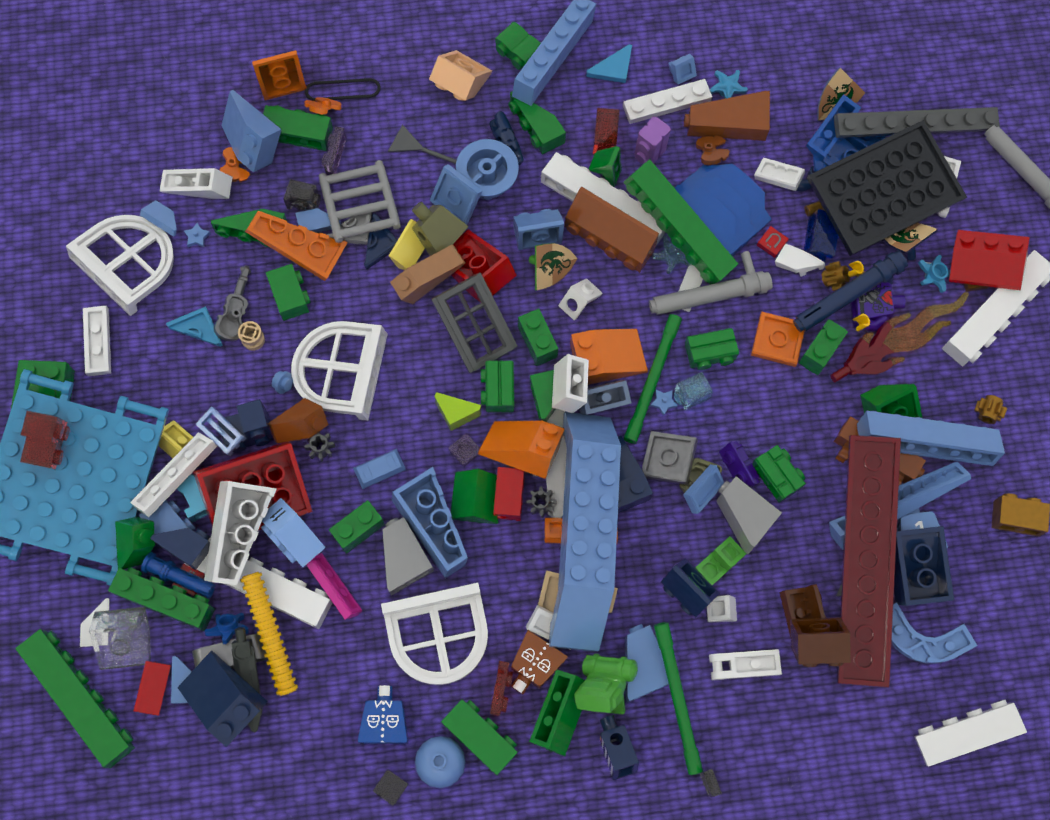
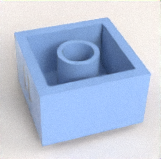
M282 498L268 509L265 518L262 519L264 525L261 529L292 564L297 561L304 567L326 548Z

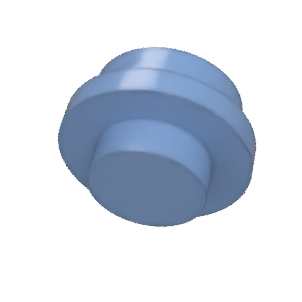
M279 371L272 379V387L279 394H284L293 386L292 374L288 371Z

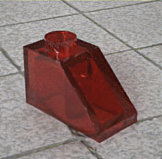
M597 108L593 154L599 150L616 146L620 109Z

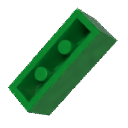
M265 105L263 115L281 129L278 142L327 151L333 130L331 117H327L324 114L306 113L299 109H284L278 105Z
M556 669L529 742L559 755H566L582 712L581 709H577L574 694L585 680Z
M461 699L441 723L498 776L518 753L514 749L517 744L507 735L504 738L496 732L499 727L490 718L487 717L484 720L477 713L480 709L471 700L466 703Z

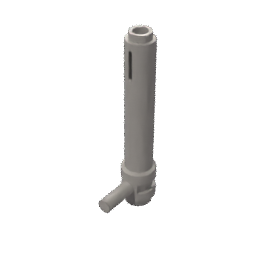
M995 125L990 127L984 133L985 139L1043 198L1044 204L1050 209V179L1000 127Z
M745 251L741 253L746 271L745 275H741L738 279L653 297V300H649L650 311L652 314L656 313V315L740 296L745 298L754 296V293L764 294L768 290H772L771 275L769 272H755L750 252Z

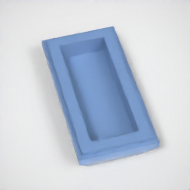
M397 449L353 468L362 489L406 470Z

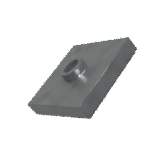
M651 431L642 466L645 477L647 479L688 485L698 439L696 437Z

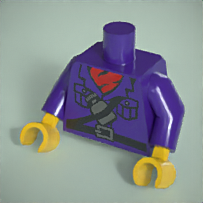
M860 261L848 264L853 269L848 272L849 277H858L866 271ZM882 282L850 303L853 327H856V331L863 329L876 332L884 322H888L891 319L895 309L905 308V296L893 295L892 285L888 282Z

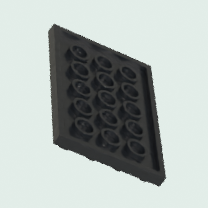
M924 120L822 168L807 177L849 256L967 198Z

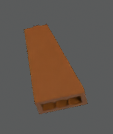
M761 91L691 105L689 113L684 115V127H687V136L714 137V135H718L728 139L766 141L770 130V91Z

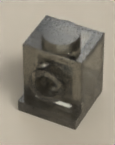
M290 179L284 196L286 208L291 210L292 206L301 211L315 209V207L318 208L321 195L318 193L316 185Z

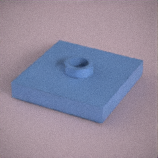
M447 164L441 171L429 201L434 205L444 206L467 225L483 190Z

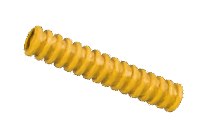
M255 572L243 576L240 582L244 583L242 588L247 592L245 597L249 598L247 603L251 605L250 613L253 612L254 616H252V619L256 620L255 628L258 627L259 629L257 635L261 636L259 641L260 643L263 642L262 650L266 651L264 657L268 658L266 663L271 667L269 672L273 673L271 679L275 680L274 688L278 689L276 694L282 696L296 691L298 685L294 684L296 679L292 677L293 669L289 668L291 663L287 662L289 657L284 652L286 647L282 646L284 641L280 639L281 632L277 631L279 625L275 624L277 619L272 615L274 610L270 609L272 604L268 602L270 597L265 593L267 588L263 587L265 582L261 580L262 572Z

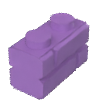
M653 116L647 123V126H644L638 133L634 154L637 161L641 164H644L649 159L655 163L666 151L671 128L658 117Z

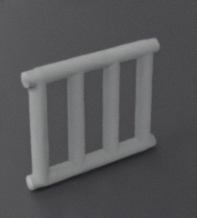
M378 160L375 162V165L336 174H319V182L336 243H341L343 238L390 227H393L395 230L401 228L383 161ZM378 174L379 183L331 193L329 184ZM380 191L383 192L385 199L383 201L336 211L334 204L336 201ZM385 209L388 210L390 217L389 219L341 229L339 223L341 219Z

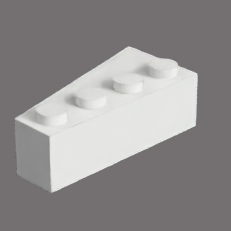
M220 481L204 577L205 581L237 585L249 557L250 548L253 541L257 538L259 533L257 531L262 519L267 514L269 509L267 507L271 498L274 497L276 488Z
M1006 700L991 704L992 708L982 712V709L979 708L967 712L968 717L958 720L957 717L942 721L944 726L936 729L932 725L919 729V735L914 737L926 766L929 767L1027 733L1015 703H1007Z

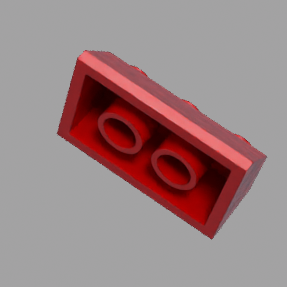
M958 230L953 249L949 282L1021 290L1030 237Z

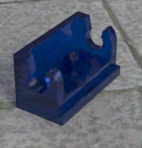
M817 209L808 219L803 251L825 262L826 257L833 258L835 256L838 234L826 212Z

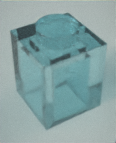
M703 372L677 383L674 390L675 400L679 405L682 404L685 410L709 400L713 394V390Z

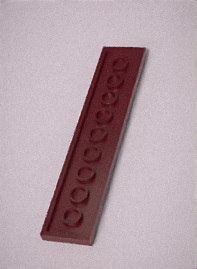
M849 436L840 617L850 632L851 663H843L842 666H838L837 683L889 687L901 438Z

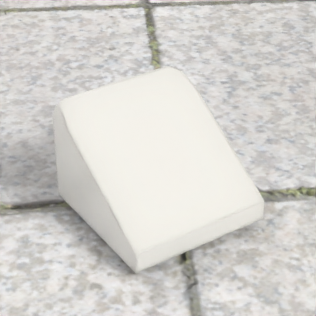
M730 595L717 596L707 606L708 622L737 621L735 597Z

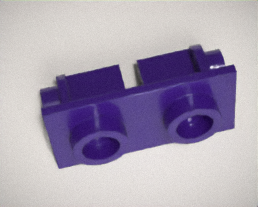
M731 441L719 451L733 479L738 477L749 487L760 483V476L752 463L748 465L744 463L749 458L742 444H739L737 441Z

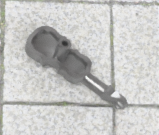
M247 265L240 267L241 275L237 280L234 294H229L225 298L224 313L217 316V321L214 325L215 334L225 341H236L239 339L238 329L243 324L241 317L246 313L245 309L248 306L247 300L243 297L248 274L251 273Z

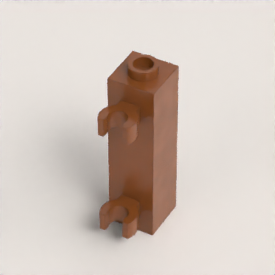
M851 416L843 424L833 441L842 446L835 458L841 463L848 459L849 436H859L857 429L859 421ZM900 453L899 485L902 482L906 483L921 477L925 472V469L922 467L926 460L917 455Z

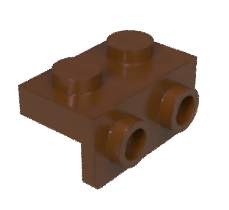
M817 584L779 592L790 638V619L826 618L822 597Z

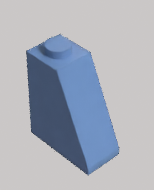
M640 624L629 629L630 634L625 638V657L635 660L638 667L635 679L632 682L626 683L625 699L627 703L669 685L661 650L650 625L643 627Z

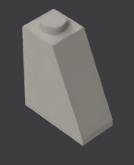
M735 477L731 483L726 480L718 490L721 495L716 502L746 554H749L782 512L738 477Z
M404 517L390 520L385 524L386 527L382 529L387 588L391 596L434 572L430 561Z

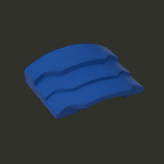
M844 94L806 145L813 154L815 172L887 138L886 136L836 138L834 115L837 113H858L861 109L859 105Z
M703 164L695 173H692L680 185L675 187L676 191L732 257L772 220L765 210V192L734 164Z

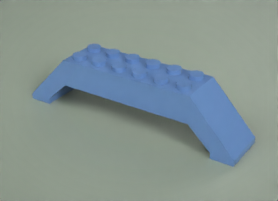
M564 412L563 428L565 430L563 436L565 438L567 454L559 582L553 617L550 622L549 647L598 652L615 586L621 444L610 417Z

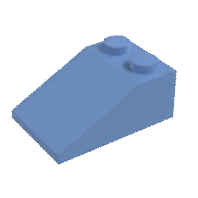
M231 90L221 126L237 159L252 172H255L272 164L281 129L238 93Z

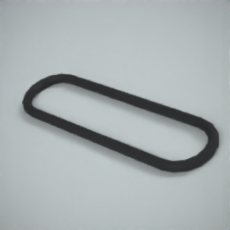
M373 78L315 81L306 86L305 95L308 99L315 101L316 98L308 94V89L313 85L370 81L377 85V91L373 94L323 98L331 100L371 98L379 94L381 86Z

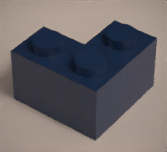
M260 399L237 405L238 414L225 417L246 437V440L244 442L241 441L239 443L240 446L232 451L233 453L245 451L246 447L252 445L264 446L270 440H274L268 425L270 422L269 414ZM218 420L219 426L235 439L236 436ZM222 436L223 443L228 447L230 443Z

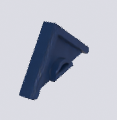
M374 213L372 215V222L380 221V218ZM388 228L369 232L364 263L366 269H369L389 255L398 241Z

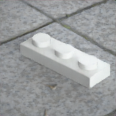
M107 306L83 308L85 374L87 376L111 374L109 308Z

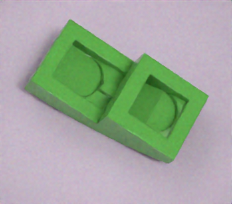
M729 536L695 568L713 585L740 561L746 553Z

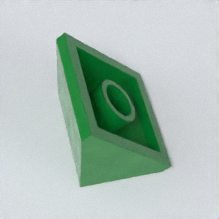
M481 469L455 472L451 504L452 520L498 524V518L493 514L497 475Z

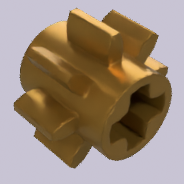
M840 261L829 263V265L825 266L826 270L822 272L824 285L827 287L832 286V291H836L847 284L851 278L848 276L849 268L846 265L841 266Z
M987 395L985 399L981 398L980 401H977L974 411L979 412L978 418L982 422L995 424L996 421H1001V418L1005 417L1007 408L1002 406L1003 400L1001 398Z

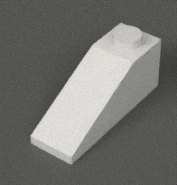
M215 168L163 170L160 192L208 199H229L233 177Z

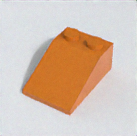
M296 50L252 61L264 100L306 89Z
M599 329L571 334L570 347L572 355L589 360L588 385L648 373L637 329Z
M543 420L494 421L478 454L546 479L560 448L565 428Z

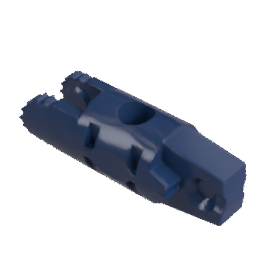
M499 111L495 114V119L489 123L494 138L512 149L517 157L518 165H521L524 159L520 145L504 112Z

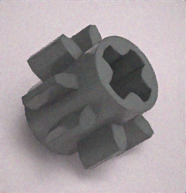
M318 432L317 435L308 438L310 442L304 445L307 451H311L309 454L311 459L316 456L323 462V458L327 455L332 457L330 448H334L335 443L328 442L331 438L329 433L323 436ZM319 443H323L321 449L317 450Z
M540 486L539 491H530L532 500H527L526 503L529 506H534L530 511L532 514L539 512L541 517L544 518V513H554L552 505L557 504V500L550 499L553 495L552 490L546 493L542 486ZM539 499L545 500L546 505L538 504L537 501Z

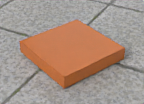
M762 311L750 356L796 367L804 330L802 332L797 330L793 323L794 319Z

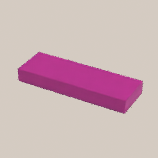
M319 553L306 564L345 620L356 617L362 612L361 607L322 553Z

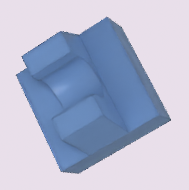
M690 54L668 63L674 82L677 84L697 76L694 57Z

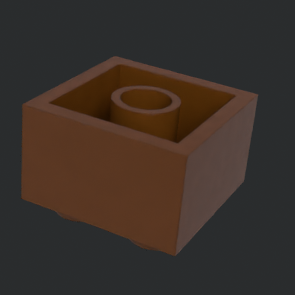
M841 617L790 619L791 649L798 664H802L804 667H816L818 664L842 666L843 663H851L850 632Z

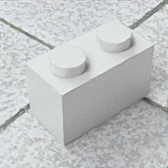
M567 354L554 365L552 408L574 413L587 403L589 360Z

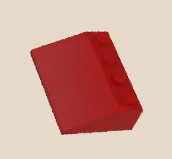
M289 442L279 443L193 472L212 527L220 481L276 488L274 497L271 498L267 508H270L282 498L298 516L313 512L292 444ZM261 522L258 530H261V527L264 525L263 522Z

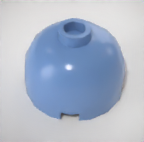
M444 736L432 737L422 743L415 758L416 772L420 779L430 787L439 789L450 787L457 782L464 773L466 764L465 755L460 745L453 739Z

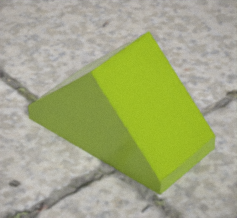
M438 392L435 393V403L450 431L480 417L482 412L481 405Z

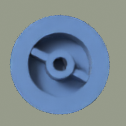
M482 139L470 143L460 152L456 161V170L483 190L480 198L490 200L502 195V193L511 188L517 179L519 165L516 155L506 144L497 140Z

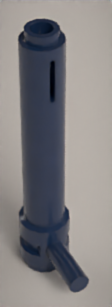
M900 251L889 253L883 261L878 260L872 264V268L795 316L796 319L793 320L795 327L799 332L803 330L806 332L882 282H888L892 285L893 276L901 274L905 271L904 268L908 266L906 258Z

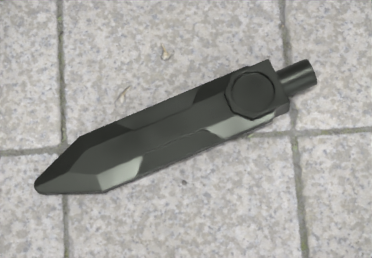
M245 627L236 628V640L231 643L234 670L261 695L252 639H246ZM263 708L248 723L252 732L258 730Z

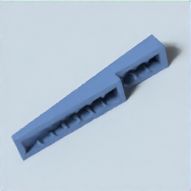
M954 462L899 485L897 520L971 479V474L960 463ZM845 516L830 521L829 526L831 537L844 550Z

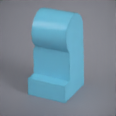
M191 474L177 489L185 496L190 506L184 511L188 519L193 523L208 514L196 479Z

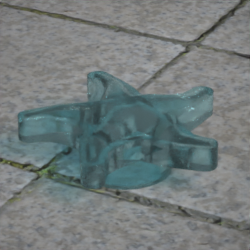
M667 236L663 237L664 250L652 255L653 259L666 261L668 266L667 274L673 271L676 264L682 263L688 267L691 265L680 248L675 247L668 241Z

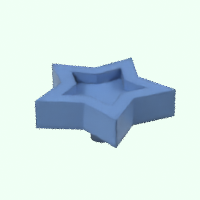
M198 223L192 229L184 230L188 237V247L196 244L204 247L205 239L211 234L210 231L201 229Z
M658 390L655 391L656 399L650 405L651 407L658 408L663 416L668 409L678 406L672 399V391L663 393Z

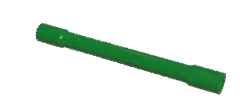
M670 314L666 322L651 369L623 438L628 443L636 444L644 418L682 321V318L678 315Z
M669 622L658 623L654 625L658 646L661 650L682 739L687 771L689 775L699 774L703 772L699 751L695 744Z

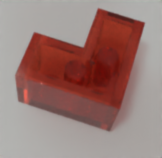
M27 411L21 431V436L26 437L20 462L56 470V466L60 465L63 459L64 452L61 450L63 441H66L69 435L70 428L67 426L68 422L59 417Z

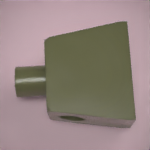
M421 201L412 209V212L419 218L412 229L430 256L453 245L468 228L463 221L442 205H432L428 209Z

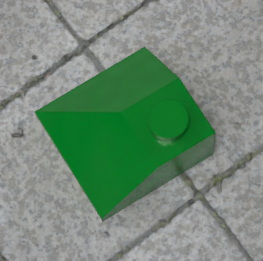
M914 384L879 385L860 395L864 413L866 411H877L923 418L917 387Z

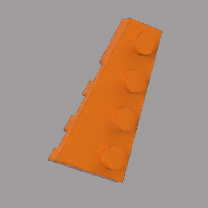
M257 211L245 231L323 281L329 277L348 243L346 241L336 243L335 239L330 238L329 235L307 230L306 227L301 225L296 226L287 223L284 219L261 211Z

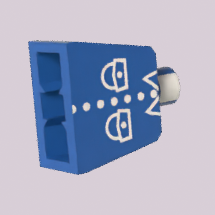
M378 686L377 700L365 702L358 743L408 744L404 705L402 701H392L393 686Z

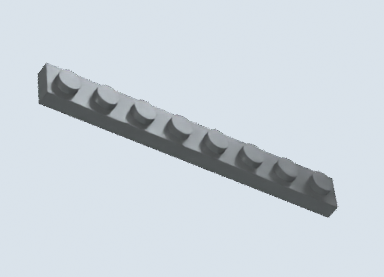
M998 107L837 113L834 115L836 138L891 136L922 120L926 123L931 134L987 131L993 125L1000 127Z

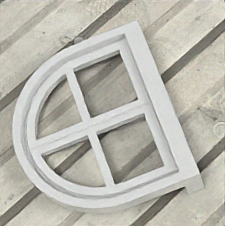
M119 215L107 218L66 245L69 258L130 316L138 311L136 306L138 302L163 284L169 276L174 262L173 248L167 233L145 218L135 215ZM132 228L144 231L148 235L132 247H129L113 231ZM106 234L125 250V252L107 265L87 248ZM154 241H157L161 249V261L156 271L137 255ZM131 258L137 261L151 275L133 290L114 273L116 269Z
M347 321L331 322L314 329L301 341L293 356L291 374L296 390L303 399L306 398L321 405L324 411L356 415L359 420L368 421L387 340V332L382 325ZM336 335L330 361L308 358L310 352L318 343ZM342 335L365 337L359 364L336 362ZM305 367L327 370L322 396L313 392L307 384ZM333 371L357 373L351 401L327 398Z
M478 583L381 604L393 657L401 669L413 679L429 685L451 684L469 675L480 663L487 646L488 629ZM470 604L475 631L443 637L438 611ZM430 613L435 640L403 647L398 620ZM475 636L474 646L469 656L459 666L450 670L445 643ZM436 645L442 672H433L420 668L410 660L406 652Z

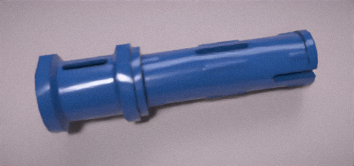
M150 552L145 557L141 566V571L144 573L150 572L164 582L170 580L208 599L215 591V583L205 581L199 576L176 567L174 561L163 560L157 557V554L154 552Z

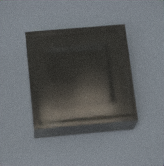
M387 769L373 792L395 806L409 784Z
M713 769L701 772L700 776L708 796L715 797L722 794Z

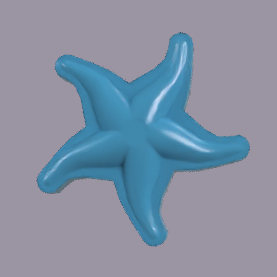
M717 70L714 75L718 78L719 83L714 85L710 92L711 94L718 92L726 99L731 98L734 94L747 93L748 88L742 87L738 83L739 70H736L735 74L727 76Z
M936 256L931 264L920 260L918 265L926 273L925 279L920 284L928 285L934 283L938 286L940 293L945 292V278L950 277V270L941 262L942 256Z

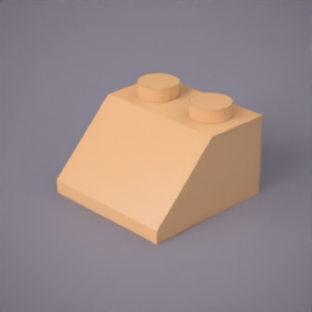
M455 50L438 56L429 80L434 82L437 88L453 93L456 99L466 101L475 97L491 75L492 70Z

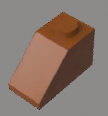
M306 398L268 423L276 443L311 438L329 425L322 406Z

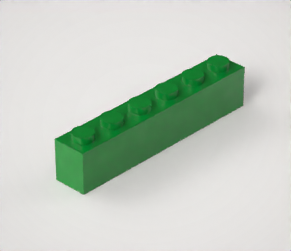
M650 159L623 182L626 185L627 191L639 200L643 210L650 213L656 220L657 226L668 234L672 244L680 248L685 254L686 260L697 268L705 282L711 285L721 281L738 265V262Z
M39 629L15 649L104 768H112L135 749L131 743L134 740L132 735L125 728L121 729L116 723L119 720L117 715L110 708L107 710L101 703L104 701V698L96 689L92 690L87 684L89 678L81 669L77 671L72 664L75 662L74 658L67 650L62 651L58 645L60 640L55 633Z

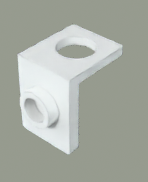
M584 279L570 287L558 306L573 320H576L585 306L599 298L602 292L588 279ZM570 298L577 302L578 307L576 311H572L568 307L567 303Z

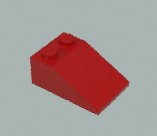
M469 229L454 242L453 245L466 263L451 274L458 283L481 273L493 296L517 276L508 256ZM473 286L466 290L471 296L481 302Z

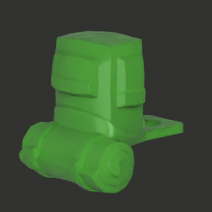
M596 653L594 655H586V658L583 660L582 670L587 678L574 694L577 709L623 715L626 711L624 690L626 683L632 682L637 675V662L624 656L621 658L606 657Z

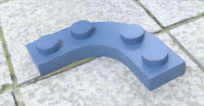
M897 602L893 604L891 644L901 654L912 660L928 664L942 663L952 660L978 646L965 624L956 627L942 636L935 638L923 636L916 632L909 624Z

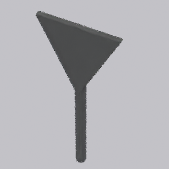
M403 124L388 152L420 150L454 164L457 161L422 147Z

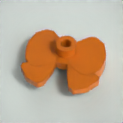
M317 97L315 101H304V105L307 108L309 107V111L321 115L327 114L330 109L341 110L342 105L338 101L323 97Z
M232 147L224 149L223 157L226 160V165L221 167L219 171L233 177L232 182L247 180L250 173L239 167V164L242 163L237 159Z

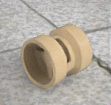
M247 321L240 325L238 336L243 346L251 351L259 350L265 343V337L260 326L253 321Z

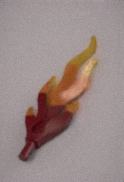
M964 292L951 304L927 306L912 321L901 327L894 328L898 323L908 319L911 316L910 313H904L887 320L877 330L875 335L872 332H867L855 344L849 358L843 363L844 367L830 375L832 381L837 382L847 375L880 374L895 364L903 362L905 360L904 357H891L882 362L881 359L891 353L912 351L924 346L942 327L951 325V321H938L920 333L923 327L938 316L957 311L963 306L969 293Z

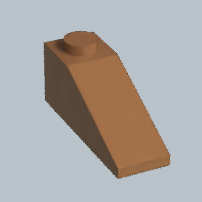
M450 245L407 268L390 283L402 301L414 304L466 263L455 246Z

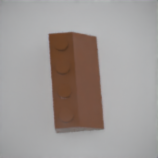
M582 186L565 217L564 227H566L568 232L584 238L590 246H597L602 249L608 257L620 260L630 270H636L640 273L655 251L659 236L658 232Z

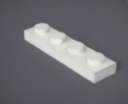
M702 79L623 101V108L629 124L650 119L653 116L658 117L690 108L691 105L711 102L712 94L706 80Z
M198 432L130 503L141 513L150 517L210 455L217 445L213 440Z

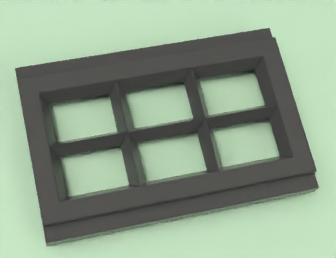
M481 273L471 276L431 299L469 373L485 366L486 361H494L518 347ZM473 286L481 303L470 309L462 292ZM458 295L466 311L455 317L447 300ZM484 307L492 325L481 330L473 313ZM469 316L477 333L465 338L458 321ZM495 329L502 346L491 351L484 334ZM480 337L487 354L476 359L468 343Z

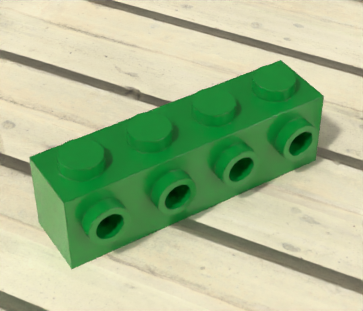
M131 567L127 571L121 568L118 569L108 589L109 592L205 632L215 611V608L208 604L209 599L197 594L194 598L187 596V590L173 585L172 589L163 586L164 581L153 576L149 580L141 577L142 572Z

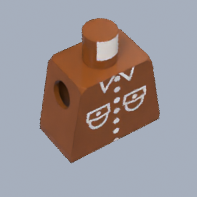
M528 630L511 666V670L518 674L511 687L522 695L530 684L540 689L556 672V669L558 670L565 663L568 656L554 647H549V643Z

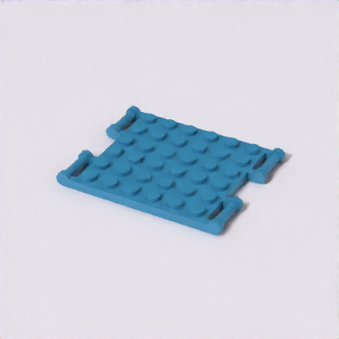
M24 369L0 443V537L14 540L12 547L0 544V555L7 556L9 560L17 561L24 543L69 554L71 556L66 566L65 574L71 576L77 574L104 581L110 586L118 571L115 521L137 517L139 510L130 502L147 485L169 409L165 407L159 409L130 401L125 396H120L115 414L69 401L74 386L73 382L57 381L35 375L32 371ZM30 383L61 391L60 399L28 390ZM130 410L156 417V425L125 417V411ZM80 558L111 565L112 569L109 573L78 565Z

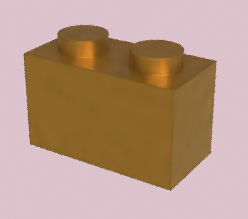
M1003 494L994 500L991 528L1039 537L1049 530L1050 504L1043 503L1038 498L1021 499L1015 494Z

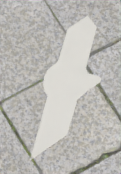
M556 409L547 422L563 428L565 411ZM564 436L546 477L547 492L549 490L553 491L550 499L557 500V504L552 505L554 513L548 512V515L552 518H561L563 516L567 454Z

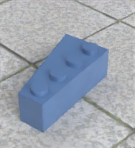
M432 467L393 491L392 502L446 579L466 566L468 557Z

